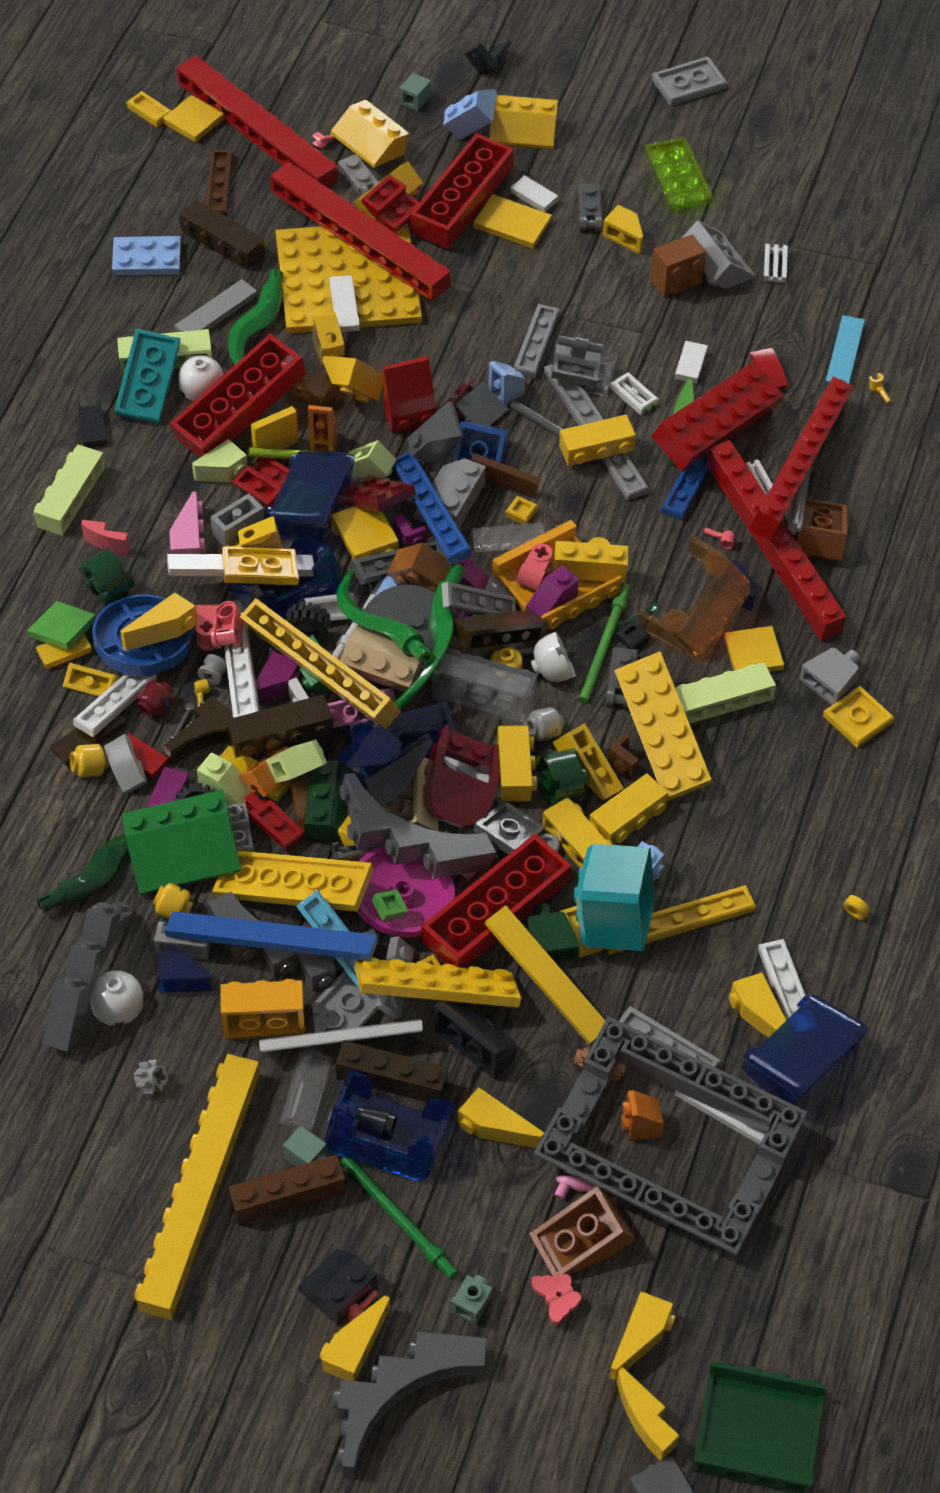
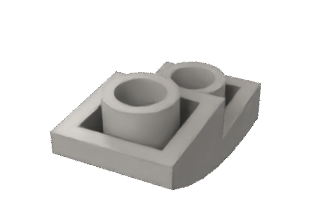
M124 734L104 746L110 766L123 793L128 794L147 783L142 763L135 757L130 737Z
M246 803L229 805L238 851L254 852Z

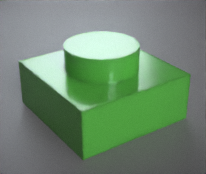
M398 890L377 893L372 898V902L382 921L405 917L408 912Z

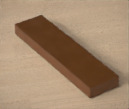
M211 150L205 205L227 217L233 152L232 150Z

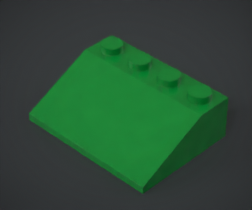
M223 790L122 813L126 841L140 896L157 892L160 886L165 887L168 883L183 886L242 871L229 801Z

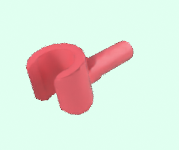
M316 132L313 134V137L317 140L312 142V144L323 149L328 142L336 138L332 135L324 136Z
M709 528L704 529V533L721 540L720 546L726 550L733 548L735 541L732 531L727 530L721 533Z
M372 1290L359 1304L356 1303L350 1307L348 1315L350 1322L362 1314L363 1310L378 1296L376 1290Z

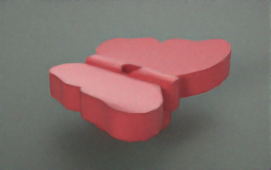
M555 1274L553 1277L551 1275L534 1276L531 1286L538 1295L545 1298V1303L549 1305V1319L553 1324H559L563 1318L569 1315L570 1311L575 1310L581 1303V1295L573 1291L571 1287L572 1280L568 1274Z

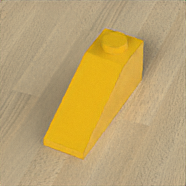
M176 593L172 594L120 630L123 649L129 651L180 637L197 625L195 605Z
M585 723L553 742L557 751L573 748L577 750L581 768L585 769L588 773L589 781L586 785L603 801L624 789Z
M763 973L733 982L731 993L729 994L731 1006L734 1009L737 1008L740 1016L786 1053L793 1052L795 1037Z
M479 1087L458 1110V1123L466 1133H473L481 1139L537 1148L544 1135V1132Z
M640 1292L612 1363L610 1379L616 1380L618 1378V1371L622 1367L628 1370L662 1340L665 1331H671L676 1317L671 1314L673 1303Z
M382 1297L334 1334L330 1344L327 1342L324 1344L320 1354L324 1372L346 1381L357 1380L390 1311L389 1297Z

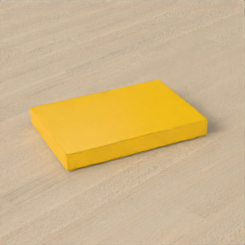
M492 194L473 222V228L533 249L551 222L552 215Z
M222 547L225 583L298 585L299 576L295 549Z

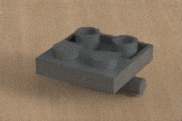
M559 335L555 345L551 378L596 387L604 345L589 342V339L576 336L575 338Z

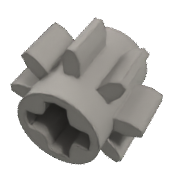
M158 1060L140 1062V1068L134 1073L136 1087L143 1088L144 1094L163 1091L162 1086L168 1081L166 1066H158Z

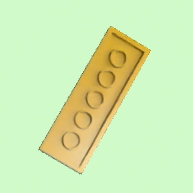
M659 651L614 670L657 782L668 793L667 802L712 784L713 781L661 652Z
M238 851L242 871L218 877L212 892L215 898L232 892L237 900L297 906L316 890H319L333 909L358 912L374 868L371 863Z
M372 957L371 961L355 959L354 969L361 993L508 1007L520 1006L521 996L513 974L504 969L492 971L483 970L475 966L461 968L452 964L440 966L422 961L408 963L399 959H392L390 961L378 960L375 957Z

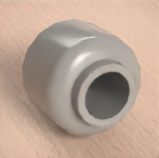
M552 707L538 709L529 714L525 726H528L529 736H533L535 741L552 740L561 735L562 728L564 727V718Z

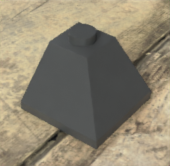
M448 401L407 438L413 457L433 465L463 438L453 402Z

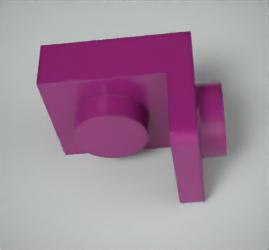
M402 513L393 516V532L403 548L427 542V529L425 526L414 529L411 522L406 521Z

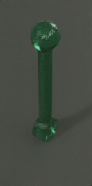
M656 601L650 602L649 607L625 621L620 620L617 627L622 629L646 613L657 611L659 604Z

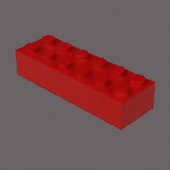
M476 133L410 213V233L449 249L513 169L514 149Z
M269 334L170 423L176 439L199 458L227 439L232 442L307 374L302 357L272 334Z
M753 361L662 421L651 437L676 466L683 471L707 455L709 447L729 440L772 411L784 394Z
M533 834L422 924L421 942L445 964L467 968L499 941L485 925L486 920L504 906H507L520 922L524 921L535 911L537 905L547 902L570 883L572 865L537 834Z

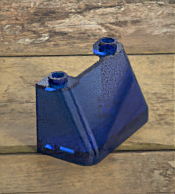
M299 451L297 455L293 454L289 462L290 470L273 507L268 506L264 520L274 516L280 536L320 550L324 541L323 534L329 526L333 510L343 488L349 485L351 481L355 455L346 452Z
M306 534L295 540L291 544L290 549H295L296 555H312L314 562L312 567L313 577H299L298 585L227 583L228 588L245 609L256 598L286 620L288 609L293 607L294 604L299 606L300 602L305 604L304 598L337 594L338 587L343 578L333 549Z
M806 994L796 1005L799 1009L758 1048L753 1045L744 1054L743 1057L746 1061L741 1066V1069L765 1092L795 1106L798 1104L799 1099L806 1095L832 1067L859 1045L869 1031V1028L863 1022L816 994L811 997Z
M349 1069L330 1116L325 1136L327 1149L334 1154L413 1180L421 1181L428 1178L454 1103L433 1098L428 1100L423 1111L371 1095L373 1089L372 1080L363 1073ZM359 1106L391 1110L392 1114L397 1115V1123L392 1136L385 1135L382 1137L360 1125L359 1120L355 1118Z

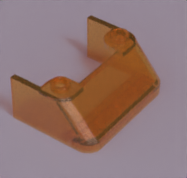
M690 535L688 543L691 556L702 561L705 572L713 576L712 580L688 615L674 609L665 613L659 621L639 609L637 616L640 626L648 633L692 658L701 659L709 654L748 597L750 583L747 577L723 553Z

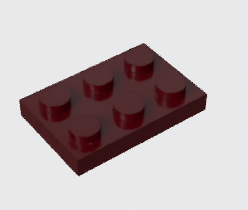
M370 475L362 478L360 483L345 486L343 491L336 493L335 496L337 503L381 512L416 495L414 485L405 484L403 481L395 482L390 481L389 478L381 479Z

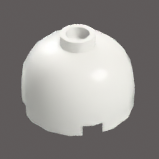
M192 357L182 365L179 371V389L185 393L186 398L195 401L224 375L219 363L211 357Z
M554 632L540 639L533 651L535 660L531 661L535 673H541L550 682H562L576 676L571 661L569 662L568 653L558 633Z
M116 970L106 972L97 978L90 997L93 1014L99 1021L108 1025L131 1022L139 1015L144 1003L143 992L138 980L129 973Z

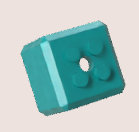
M592 844L586 850L583 867L579 870L578 887H575L574 902L577 903L576 921H579L581 942L586 947L644 951L655 901L651 848Z

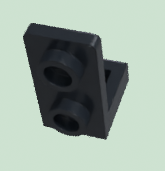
M508 40L497 45L491 54L482 43H479L467 49L464 55L479 74L486 70L490 72L498 66L497 61L509 52L507 49L512 42Z

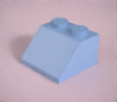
M494 89L476 91L471 95L465 96L458 103L450 105L445 110L443 125L461 140L493 122L497 92Z

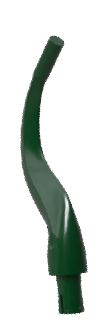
M125 834L117 836L102 845L81 874L58 883V889L36 898L41 912L46 913L64 903L69 907L95 893L108 883L115 875L121 859L129 851Z

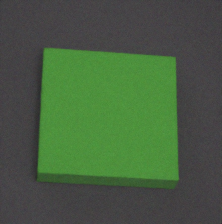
M56 601L27 632L31 638L69 650L94 624L96 615Z

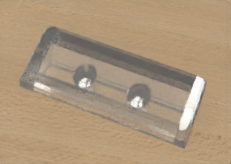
M544 522L473 528L471 530L475 553L514 549L545 533Z
M310 1047L299 1054L279 1124L298 1128L301 1125L308 1131L312 1129L332 1058Z

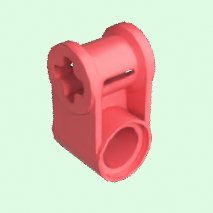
M543 543L533 546L525 563L522 564L516 583L534 590L538 589L551 570L550 560L553 552L550 546Z
M232 601L223 602L216 608L214 624L211 629V641L216 649L230 644L240 646L245 622L240 618L241 613L235 603Z
M196 605L197 645L202 650L210 651L215 649L211 641V629L214 624L215 611L219 605Z

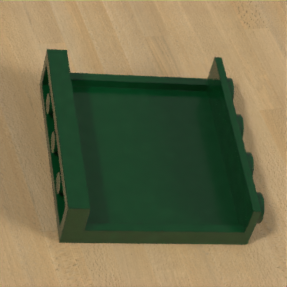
M727 1361L711 1362L692 1471L793 1493H810L827 1385L820 1384L819 1381L814 1379H794L785 1373H765L756 1367H747L746 1369L736 1367Z

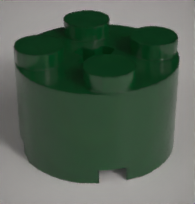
M107 548L99 551L78 567L79 572L86 579L83 581L86 588L91 593L96 591L99 594L97 595L98 599L105 607L134 587V582L128 571L124 573L121 561Z
M575 748L537 757L535 772L540 771L541 779L537 780V784L547 804L555 805L567 797L572 801L584 796V784L588 783L589 778L587 771L581 768L579 755Z

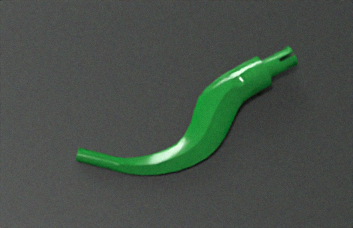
M276 269L270 271L268 283L262 287L258 304L238 319L230 330L228 348L234 365L244 357V348L249 337L269 326L275 320L280 310L284 290L281 287L284 274L280 270L277 271L276 278Z
M452 564L445 581L439 582L431 606L429 630L434 641L433 658L427 663L415 683L394 702L400 710L428 681L449 646L453 633L452 610L443 608L441 584L445 582L460 583L465 573V568L460 564Z
M348 570L337 590V602L343 614L362 627L387 635L405 655L414 656L420 664H424V662L426 664L429 663L433 658V653L424 646V639L416 630L393 618L366 612L353 602L349 594V587L356 574L353 570Z

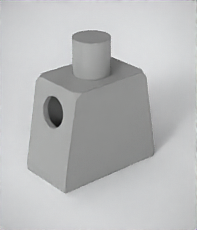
M830 648L802 665L800 680L833 705L842 699L855 684L859 667L856 664L860 662V656L854 650H850L843 655L836 648Z

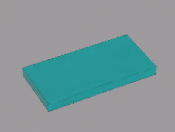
M140 329L135 330L114 410L115 415L160 424L181 338Z

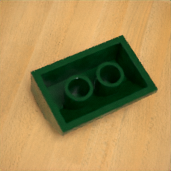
M326 760V764L311 770L304 821L305 840L343 843L338 829L349 813L346 802L341 799L340 786L343 785L345 774L355 773L362 786L364 784V777L339 761Z

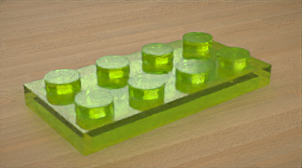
M686 137L644 145L645 155L670 211L712 203L713 196Z

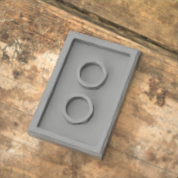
M709 57L652 74V81L670 106L727 89V81Z

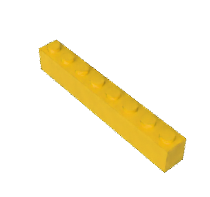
M256 598L241 614L240 618L253 632L383 730H386L401 712L391 698Z

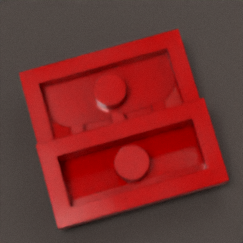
M390 174L361 200L377 221L395 233L410 221V213L419 203L418 200L406 193L407 186Z
M258 458L251 467L246 465L232 481V484L270 507L287 495L296 480L300 481V477L272 458Z

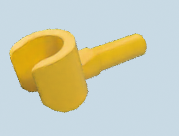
M877 373V380L870 376L869 388L872 391H878L886 404H889L891 399L883 388V375Z
M207 679L194 683L198 704L204 701V694L210 693Z

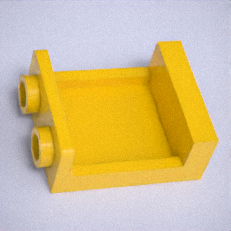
M352 507L332 514V530L335 536L340 535L352 557V562L354 559L399 549V541L382 511L375 512Z

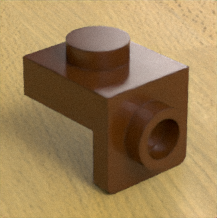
M625 734L610 744L608 748V763L619 774H624L631 780L638 772L639 759L628 752L630 737Z

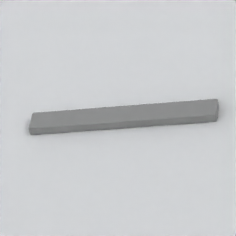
M553 364L544 367L545 375L578 426L604 420L581 384L551 378ZM626 453L601 459L627 501L649 493V487Z

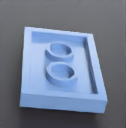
M180 236L114 237L113 276L180 275Z

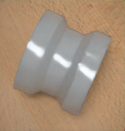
M210 654L204 660L205 665L201 666L197 673L201 680L207 679L209 685L216 686L222 680L221 675L227 671V663L221 657Z

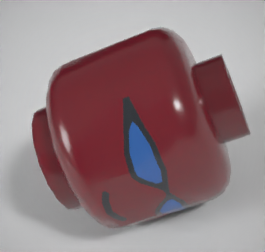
M151 681L138 694L137 699L139 703L137 706L147 717L152 718L154 716L160 718L174 704L175 700L172 695L174 690L164 681L162 683Z

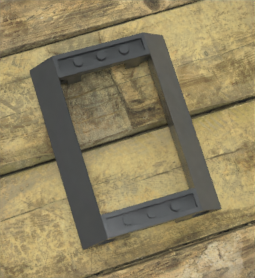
M608 1016L584 1060L580 1076L563 1107L557 1109L534 1152V1156L737 1256L793 1147L807 1111ZM618 1063L765 1133L737 1194H734L728 1206L723 1222L722 1216L576 1145Z

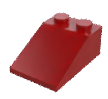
M428 356L383 367L384 415L392 434L420 427L436 413V402Z

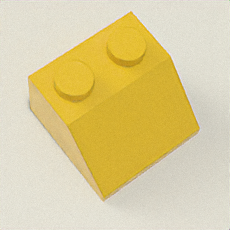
M323 356L322 361L331 383L338 386L340 392L355 395L357 401L368 403L369 400L379 401L383 388L382 372L355 358Z

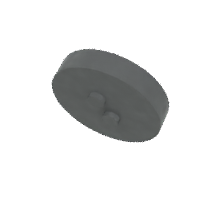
M398 585L380 592L368 603L364 611L393 618L407 624L423 637L424 646L433 652L434 641L429 630L435 592L416 585ZM452 610V611H451L452 618H456V617H455V614H454V612H453V610ZM449 643L441 662L428 680L440 674L450 663L456 648L451 643ZM424 662V664H422V667H421V670H420V672H419V675H418L417 679H418L419 676L422 674L423 670L425 669V667H426V665H427L425 662Z

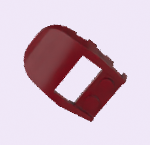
M445 725L438 732L437 736H440V738L432 747L429 762L425 765L424 803L429 812L437 819L459 828L472 829L475 823L487 815L500 778L499 745H488L452 731L448 725ZM444 757L452 758L488 772V783L443 766Z

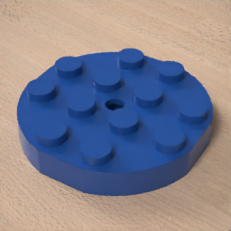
M147 594L132 595L110 603L98 614L93 625V644L104 664L109 668L128 675L150 677L176 667L185 659L192 646V629L177 638L125 651L122 646L120 630L166 599Z

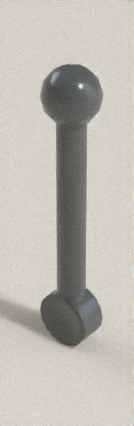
M187 703L185 705V713L172 736H176L181 732L189 715L194 713V704Z

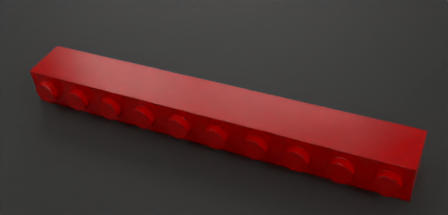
M194 56L176 67L179 85L199 100L222 112L227 123L279 164L284 166L290 162L327 188L338 182V168L334 161L329 160L304 138L293 132L290 127L279 121L276 116L266 111L262 105L257 104L248 94L238 89L234 83L225 79L220 72L211 68L206 61H202L199 57Z
M288 162L270 175L271 192L429 300H435L450 288V270L418 250L413 244L408 243L399 237L397 233L384 227L379 221H375L364 211L353 206L348 200L335 194L333 190L328 189L315 178L304 173L299 167Z
M832 377L749 528L750 531L771 541L852 391V385L844 380Z
M728 440L709 447L706 466L749 530L766 498V494L731 441ZM781 520L771 541L749 530L820 641L842 634L846 615L790 530L787 529L784 521Z

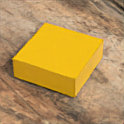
M516 496L506 510L505 517L526 526L538 510V505Z

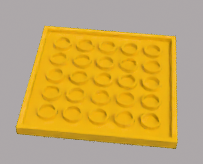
M406 223L396 233L399 237L411 243L408 223ZM324 227L276 230L279 268L284 274L281 286L284 290L283 303L287 334L313 332V316L334 312L329 277L352 275L360 328L422 323L419 295L415 289Z

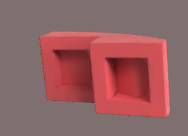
M82 520L83 537L86 541L101 549L107 548L113 553L128 555L129 541L127 533L107 531L106 523Z

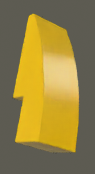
M622 1367L618 1371L617 1385L627 1416L648 1449L662 1461L677 1446L679 1435L662 1420L665 1406Z

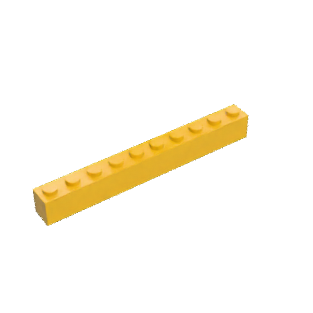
M227 1054L225 1062L220 1063L216 1073L218 1081L216 1086H211L209 1090L207 1111L202 1110L199 1118L200 1130L198 1134L193 1135L190 1143V1150H192L189 1159H184L181 1167L182 1179L180 1183L176 1182L172 1192V1199L174 1200L171 1208L167 1207L164 1212V1228L162 1233L158 1232L155 1237L153 1258H148L144 1268L146 1277L143 1284L139 1283L136 1288L134 1299L137 1301L139 1312L168 1320L173 1319L260 1076L258 1061Z

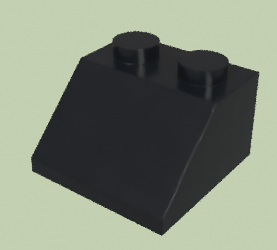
M336 1249L297 1287V1290L339 1326L348 1317L350 1307L353 1304L362 1302L372 1290L378 1287L377 1273L357 1255Z

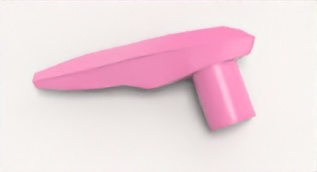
M558 1176L556 1180L560 1184L554 1195L564 1200L570 1188L578 1192H589L596 1186L577 1177Z

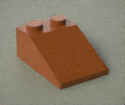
M806 498L802 529L800 532H796L795 540L807 557L813 555L828 561L842 560L847 539V505Z
M598 1186L529 1233L552 1276L555 1274L571 1275L615 1255L636 1240L611 1195Z

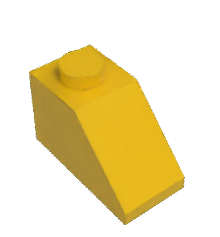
M617 205L604 219L603 236L640 254L642 252L643 233L638 216L631 210Z

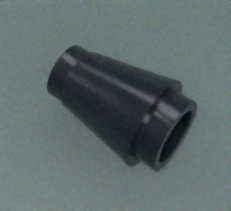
M359 1106L354 1122L382 1137L385 1135L392 1136L397 1123V1115L392 1114L391 1110Z

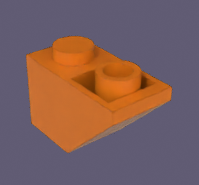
M634 1090L628 1091L627 1102L622 1104L623 1115H621V1124L623 1131H628L629 1141L662 1137L664 1123L659 1100Z

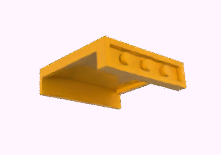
M572 520L493 559L491 574L508 591L509 596L515 597V603L521 610H527L526 605L536 592L534 589L516 583L522 564L525 563L534 545L547 544L553 552L550 560L551 570L548 575L553 572L555 541L581 542L575 536L577 526ZM621 575L607 582L579 580L577 598L541 616L547 622L546 630L556 628L560 623L577 617L579 613L596 607L600 602L608 598H614L620 592Z

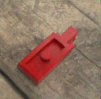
M253 792L244 797L251 820L285 851H288L305 837L304 830L271 799L269 801L266 799L261 801Z

